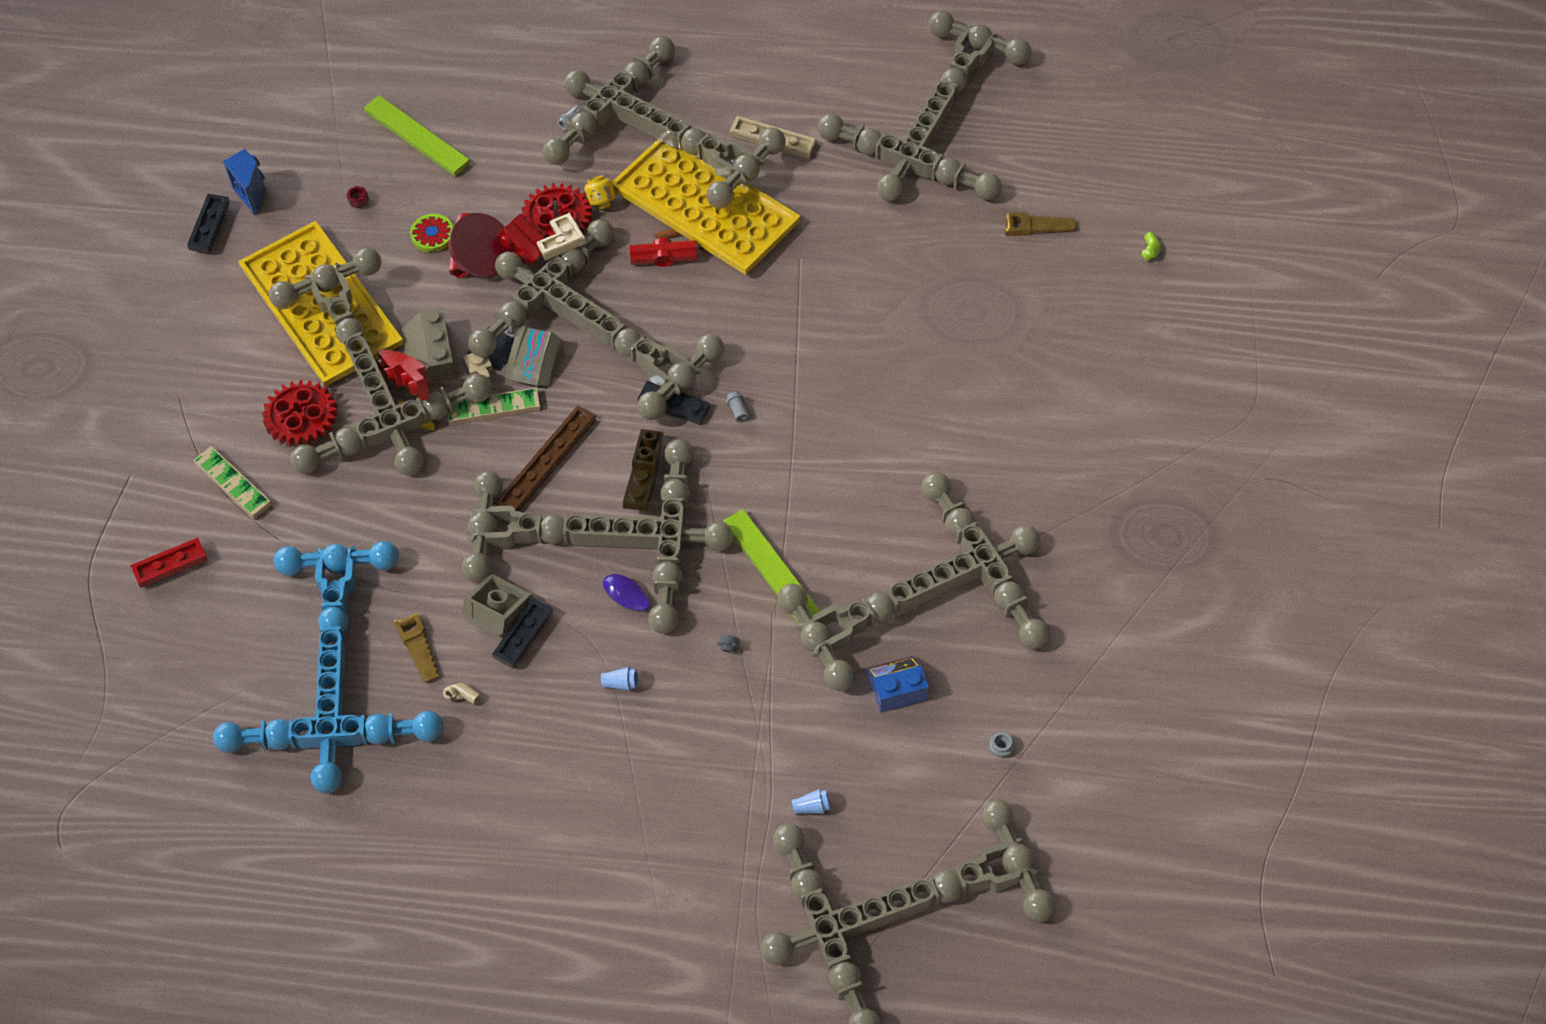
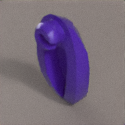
M619 574L607 575L603 579V587L606 593L617 604L637 612L648 610L649 600L634 581Z

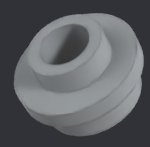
M996 733L989 741L990 751L999 757L1008 756L1014 749V740L1007 733ZM1003 743L1006 747L999 748L997 744Z

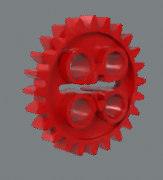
M552 183L549 189L546 185H543V191L535 189L536 195L529 194V200H524L525 207H521V215L544 238L555 234L550 224V221L555 219L554 200H557L559 217L570 213L583 235L585 234L584 228H588L589 222L592 221V206H590L589 200L586 199V194H580L579 188L573 191L572 185L564 188L563 183L559 187Z
M299 380L298 385L290 381V387L287 388L282 384L281 392L273 390L275 397H267L269 403L263 404L265 411H262L264 418L262 421L267 433L271 434L273 440L278 439L280 445L286 441L290 448L293 443H297V446L302 445V442L310 446V440L319 443L318 437L326 438L325 430L332 431L331 424L337 423L335 416H338V411L333 394L328 392L327 387L321 388L319 382L313 386L311 380L306 385L303 384L302 380Z

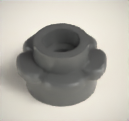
M723 634L720 637V641H717V645L721 646L720 650L723 652L735 653V650L740 649V638Z

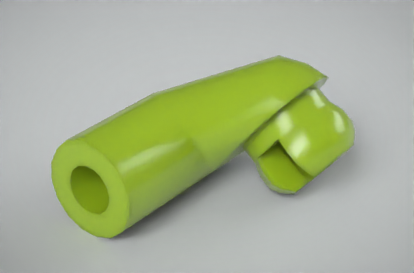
M1148 232L1144 236L1148 246L1141 254L1146 261H1150L1152 258L1155 259L1161 252V245L1154 232Z

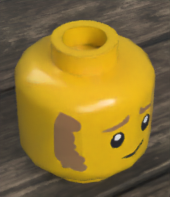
M604 175L587 180L588 184L585 185L584 190L591 206H598L599 209L611 206L610 202L616 197L611 180L604 178Z

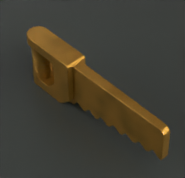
M1025 212L1005 214L1006 229L1004 233L1006 236H1027L1031 233L1075 230L1074 217L1071 219L1069 217L1056 218L1055 216L1050 218L1049 216L1043 217L1042 215L1031 217ZM1014 221H1018L1021 227L1015 228Z
M417 612L406 618L393 620L403 644L407 646L423 681L427 683L440 677L437 674L438 670L435 668V662H433L427 638H425V628ZM416 623L415 628L403 632L402 629Z

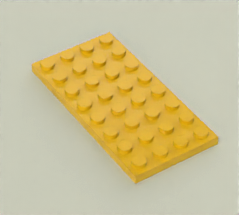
M656 140L612 181L616 193L686 238L696 240L697 245L744 275L752 270L801 221L799 214L747 182L746 184L740 183L733 190L734 198L729 206L723 209L714 208L706 198L707 189L712 183L725 181L726 178L716 175L715 169L706 164L703 159H698V156L689 155L683 149L680 150L679 148L672 147L660 140Z
M314 221L239 260L238 263L324 387H327L356 371L345 345L336 338V325L328 313L321 312L312 291L298 296L295 305L283 310L276 308L269 299V291L272 285L277 282L287 281L295 284L305 280L306 274L312 275L314 269L319 265L328 264L334 266L336 262L340 265L346 263L319 224ZM353 274L345 277L353 297V301L350 303L351 311L355 319L359 320L364 326V339L374 359L379 358L378 350L392 351L404 344L402 337L357 276ZM339 283L333 291L326 293L320 291V294L323 298L328 297L331 300L335 296L340 297L339 293L343 289Z

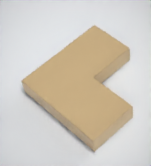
M570 213L551 220L550 224L555 234L536 242L545 260L586 244L585 237Z

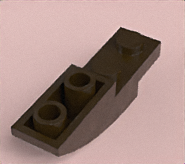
M640 430L632 459V470L623 499L624 509L647 510L655 486L664 432Z

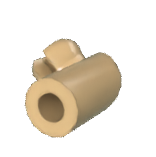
M464 683L453 684L443 690L444 698L449 701L466 699L473 705H476L481 698V694Z

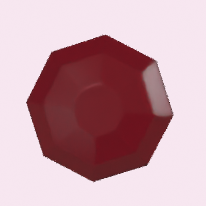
M360 186L348 189L346 194L347 201L351 207L360 208L366 205L369 199L365 188Z

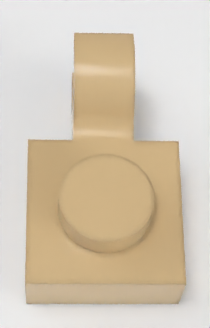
M473 353L463 356L470 375H485L490 381L489 372L493 371L488 357H479Z

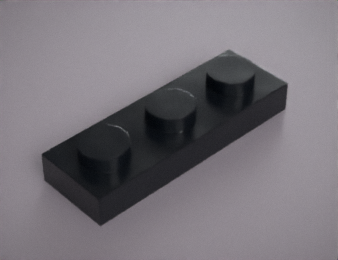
M207 194L187 243L189 250L203 253L211 252L230 204L228 196Z
M646 381L637 398L638 401L641 395L646 392H657L661 387ZM681 392L680 395L674 393L666 401L665 413L701 425L710 408V402Z
M532 598L492 653L493 658L514 669L553 614V608Z

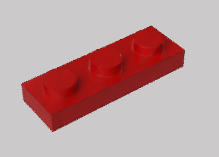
M197 537L130 566L139 587L142 588L208 559Z

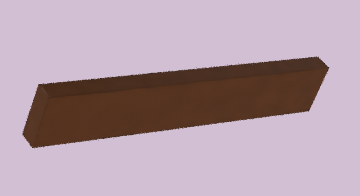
M577 405L493 505L513 506L515 511H520L597 420L596 415Z

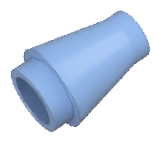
M626 667L602 673V687L632 691V689L638 688L637 669Z
M818 789L792 800L795 815L825 814V811L831 810L827 790L821 791Z

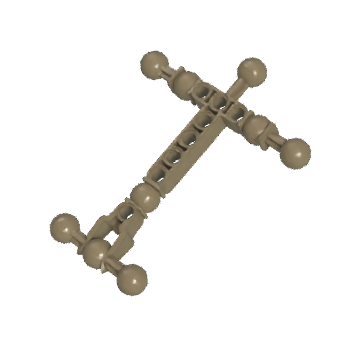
M937 11L930 16L928 22L929 29L937 37H945L950 33L959 36L955 43V55L953 63L950 64V69H947L942 74L940 83L934 89L906 138L902 139L894 135H886L884 132L881 135L874 128L865 129L864 124H861L858 130L844 126L842 118L836 114H826L821 117L817 126L818 132L826 140L832 141L841 137L852 141L854 151L859 149L865 155L875 154L876 159L880 158L884 163L895 166L891 174L883 175L878 180L876 186L879 196L886 201H894L902 196L904 191L902 180L907 171L924 178H932V180L937 178L944 185L954 184V189H957L959 184L963 183L975 188L977 196L983 200L995 199L1002 189L998 176L993 173H984L977 176L966 172L965 162H962L960 165L953 158L943 159L942 154L938 155L937 152L929 149V146L951 111L954 100H957L958 94L965 89L967 80L973 72L984 67L992 49L1005 53L1007 60L1012 64L1021 65L1030 59L1032 53L1031 46L1026 40L1020 38L1013 39L1010 42L998 38V34H992L990 28L985 25L972 26L969 24L966 27L955 23L950 13L947 11ZM967 43L975 50L973 53L964 52Z
M659 36L650 43L649 54L644 59L635 56L633 62L627 64L624 70L616 74L602 88L591 84L588 75L581 70H573L566 75L564 87L571 96L580 97L586 94L592 98L586 103V107L582 108V112L575 114L571 121L566 122L567 133L561 139L553 138L545 143L543 146V156L552 165L565 163L570 155V147L576 141L585 144L586 139L593 136L596 129L599 130L601 126L614 117L672 147L679 148L680 150L683 149L689 155L698 156V159H703L706 164L713 167L716 175L726 178V180L712 183L707 189L706 198L714 208L723 209L732 203L734 198L733 190L740 183L746 184V181L749 182L758 176L760 166L765 165L764 158L768 154L775 155L784 149L786 138L781 130L770 127L760 134L759 146L751 153L749 148L736 140L726 141L716 136H710L708 133L705 134L700 129L691 128V125L686 124L682 119L635 97L634 93L638 92V88L644 86L649 79L653 78L652 67L658 62L665 63L670 61L675 55L673 41L668 37ZM732 159H735L733 165L726 162V160L730 161Z
M599 219L590 223L587 229V237L585 238L586 244L556 256L555 259L549 261L536 274L523 267V262L518 254L514 252L500 254L495 262V269L498 275L504 279L517 278L525 284L517 291V295L512 296V301L504 303L499 311L494 312L495 323L488 329H478L470 335L468 346L476 356L488 357L493 354L497 346L496 339L505 331L513 335L514 329L524 325L526 318L529 319L531 315L537 313L545 305L603 344L616 349L620 355L631 357V361H636L637 365L648 373L649 381L661 388L657 392H646L641 395L637 408L643 418L657 420L666 411V401L674 393L680 395V391H686L691 388L695 382L696 375L701 374L700 367L705 362L719 360L724 353L725 346L722 339L714 334H705L699 338L696 344V353L687 361V357L671 345L663 347L650 339H646L644 336L641 337L634 329H626V324H621L618 318L566 286L568 279L571 280L573 278L572 274L580 272L585 264L590 263L589 252L596 246L604 247L612 242L615 232L613 226L606 220ZM669 363L672 366L667 374L658 368Z
M369 247L357 251L354 259L342 265L336 262L334 266L328 264L319 265L314 269L312 275L306 274L305 280L295 284L280 281L272 285L269 291L270 302L276 308L282 310L295 305L298 296L310 291L313 292L321 312L328 313L336 325V338L345 345L375 412V415L363 419L359 424L355 423V428L350 426L343 427L336 432L335 436H333L332 432L329 433L332 440L315 448L305 444L293 449L290 455L291 466L302 474L313 472L317 469L320 460L334 454H338L340 460H342V455H355L361 450L362 446L364 449H367V446L373 447L392 440L397 451L394 458L395 468L401 474L407 476L415 475L423 466V455L417 448L409 446L404 434L420 428L424 422L426 424L429 423L428 419H442L448 411L450 414H453L451 406L468 399L475 403L483 402L489 398L492 390L491 382L485 375L472 374L466 378L463 387L445 393L443 387H441V393L437 391L429 392L430 398L420 401L419 398H416V401L410 400L397 406L395 405L370 348L364 339V326L359 320L355 319L351 311L350 303H352L353 297L345 277L358 272L369 276L379 271L382 264L381 256L375 249ZM339 283L343 289L339 293L340 297L335 296L331 300L328 297L323 298L320 294V291L324 293L333 291ZM370 366L369 369L363 370L364 367ZM373 385H379L376 388H371ZM382 403H388L387 405H385V406H383V407H380V406H379V405L382 404ZM411 413H417L415 416H409ZM390 422H396L393 425H387ZM374 430L372 434H366L368 431Z
M675 439L667 444L664 452L665 459L671 465L670 474L664 475V484L660 492L663 501L661 519L572 515L570 517L565 515V518H562L556 514L547 515L542 519V514L536 516L532 513L515 511L513 506H492L493 499L501 494L503 481L496 472H481L476 476L473 483L474 491L479 496L478 508L472 509L474 514L470 517L467 524L468 532L471 535L468 541L473 544L472 553L464 558L461 569L463 575L471 582H482L491 573L492 565L486 556L487 545L510 549L519 543H534L536 541L541 543L544 540L546 543L556 544L564 540L565 544L570 542L573 545L658 549V565L655 566L652 574L655 594H658V604L651 609L648 622L655 632L665 634L674 630L679 620L678 613L672 606L673 595L679 594L678 586L683 578L682 570L680 569L682 542L706 543L711 550L724 551L731 546L734 533L727 523L721 521L711 523L706 529L684 528L685 504L690 497L688 477L684 475V470L691 463L694 451L691 444L686 440ZM497 521L510 522L508 531L496 532ZM675 533V535L669 536L667 534ZM670 553H671V554H674V555L669 556V557H668V556H665L666 554H670Z
M940 472L929 473L922 481L921 488L923 494L931 501H938L944 510L942 522L945 523L947 531L952 536L957 537L956 542L961 544L960 548L963 553L897 582L891 589L886 588L885 593H873L867 600L862 599L861 602H854L847 606L831 605L814 614L813 618L806 608L808 601L806 591L800 585L792 583L782 587L777 595V602L785 613L794 614L799 623L796 626V630L801 631L800 640L802 645L808 651L813 652V657H820L826 667L823 676L825 683L829 688L836 691L848 689L855 679L853 667L846 661L838 660L833 651L849 646L852 638L866 630L869 625L870 627L874 626V621L878 623L886 622L892 615L896 616L898 613L911 610L915 606L917 607L978 578L991 591L996 605L1005 611L1004 616L1008 618L1013 615L1020 625L1019 638L1021 643L1029 649H1040L1049 640L1048 626L1042 620L1031 617L1026 609L1027 596H1024L1023 589L1019 584L1012 582L1013 576L1008 575V568L1002 558L1015 552L1022 555L1033 554L1040 545L1038 531L1032 526H1019L1011 534L1010 540L993 547L983 530L978 527L973 514L968 509H965V503L962 501L956 504L949 494L951 491L949 478ZM960 567H965L967 570H962ZM993 576H998L1000 579H995ZM897 596H903L905 599H899ZM857 615H858V616H862L863 618L858 619V618H855L854 616H857ZM836 622L844 631L831 637L826 624Z
M1000 799L991 800L982 809L981 817L988 829L997 832L1002 843L983 848L979 857L963 864L960 869L955 867L954 872L942 870L933 878L928 877L927 880L922 879L835 911H832L828 899L824 895L822 877L814 870L813 862L806 863L801 851L805 842L804 833L798 826L788 823L782 824L776 829L772 838L773 845L779 853L787 856L792 867L789 871L791 890L801 900L802 907H805V916L810 928L790 936L781 932H771L761 942L760 950L761 955L768 963L783 965L791 958L793 951L817 943L824 963L828 967L829 984L838 993L839 1001L846 1000L852 1014L848 1024H881L878 1015L865 1007L860 995L863 992L864 986L861 981V971L851 962V956L847 955L845 940L926 911L933 904L935 906L939 905V901L950 903L959 898L960 895L965 896L966 893H975L990 889L992 892H1000L1019 882L1026 895L1022 904L1023 911L1030 920L1034 922L1047 921L1054 914L1056 905L1054 898L1049 892L1039 889L1034 878L1038 871L1033 869L1035 861L1033 853L1027 846L1022 845L1023 838H1016L1010 826L1014 818L1013 810L1007 802ZM1002 857L1003 867L1008 874L997 877L992 873V868L987 863ZM971 874L977 879L968 881L964 876ZM919 892H926L929 895V897L922 899L919 898L916 894ZM899 900L904 902L905 905L898 908L892 903ZM813 904H819L823 907L819 911L810 909ZM876 909L881 914L874 917L869 915L868 912ZM852 918L856 920V924L847 925L844 923V920ZM823 927H829L832 929V932L822 934L819 930ZM833 950L840 951L842 955L838 958H833L829 955V953Z

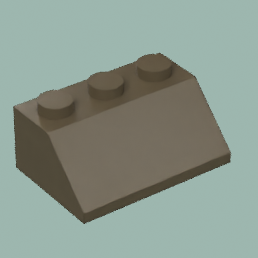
M443 307L419 312L401 328L405 354L415 358L425 366L430 382L456 378Z

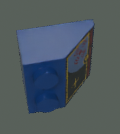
M913 656L866 668L880 713L928 700L929 687L921 665Z

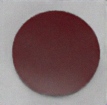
M471 213L458 220L451 230L448 241L449 251L456 265L462 271L465 270L482 279L497 276L498 273L495 269L497 257L504 252H513L511 248L508 249L502 245L498 236L505 226L496 218L483 213Z

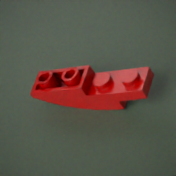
M382 349L377 351L379 360H376L377 366L381 373H385L388 381H392L397 387L408 386L411 394L416 395L421 401L430 398L427 387L431 386L426 368L420 361L400 352Z

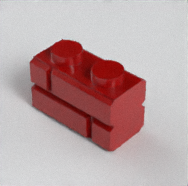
M521 213L499 233L498 236L502 245L508 249L511 248L518 254L523 265L526 264L530 267L542 256L536 242L545 238Z

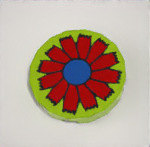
M431 213L423 215L416 219L411 226L410 236L412 243L418 250L430 253V251L440 252L448 247L453 225L447 217L441 214Z

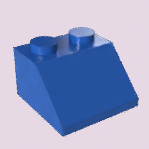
M243 149L223 160V164L232 189L252 214L256 215L265 192L263 184L265 177L258 168L260 162L254 154L250 155L246 149Z

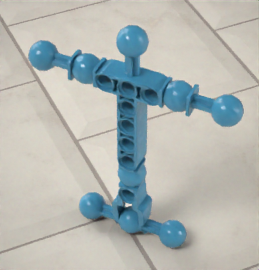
M380 541L374 544L371 550H356L354 546L348 549L343 544L335 543L328 545L324 550L318 548L316 553H301L295 547L286 546L280 548L275 553L273 558L274 567L282 575L292 576L302 570V567H316L315 580L323 600L321 604L323 611L318 619L321 634L319 638L316 716L298 718L295 721L289 719V722L283 719L271 720L268 724L265 720H261V728L242 729L241 726L234 722H224L215 728L213 733V743L217 749L225 753H232L239 750L243 744L261 743L264 751H268V747L273 750H283L290 745L292 748H296V746L304 749L320 748V763L313 768L310 780L314 789L327 794L334 792L340 787L342 782V771L335 765V747L357 746L361 743L368 744V741L372 744L381 745L391 740V743L395 744L396 735L415 734L418 739L425 742L435 741L441 736L444 728L443 719L434 711L420 712L414 720L395 721L393 713H389V717L385 714L376 713L370 715L367 719L365 715H361V717L343 715L346 651L343 640L346 639L344 632L349 625V618L346 612L349 593L353 592L356 587L355 564H372L376 569L382 571L392 569L399 560V550L394 544L389 541ZM326 569L330 573L336 574L346 570L345 577L340 578L339 582L334 580L328 583L326 579ZM336 641L334 645H329V643ZM331 663H336L332 667H327ZM330 685H335L332 689H326ZM334 707L333 710L325 712L327 708ZM358 728L356 732L348 733L351 729ZM327 730H333L330 734H324ZM308 731L307 734L299 736L301 732Z

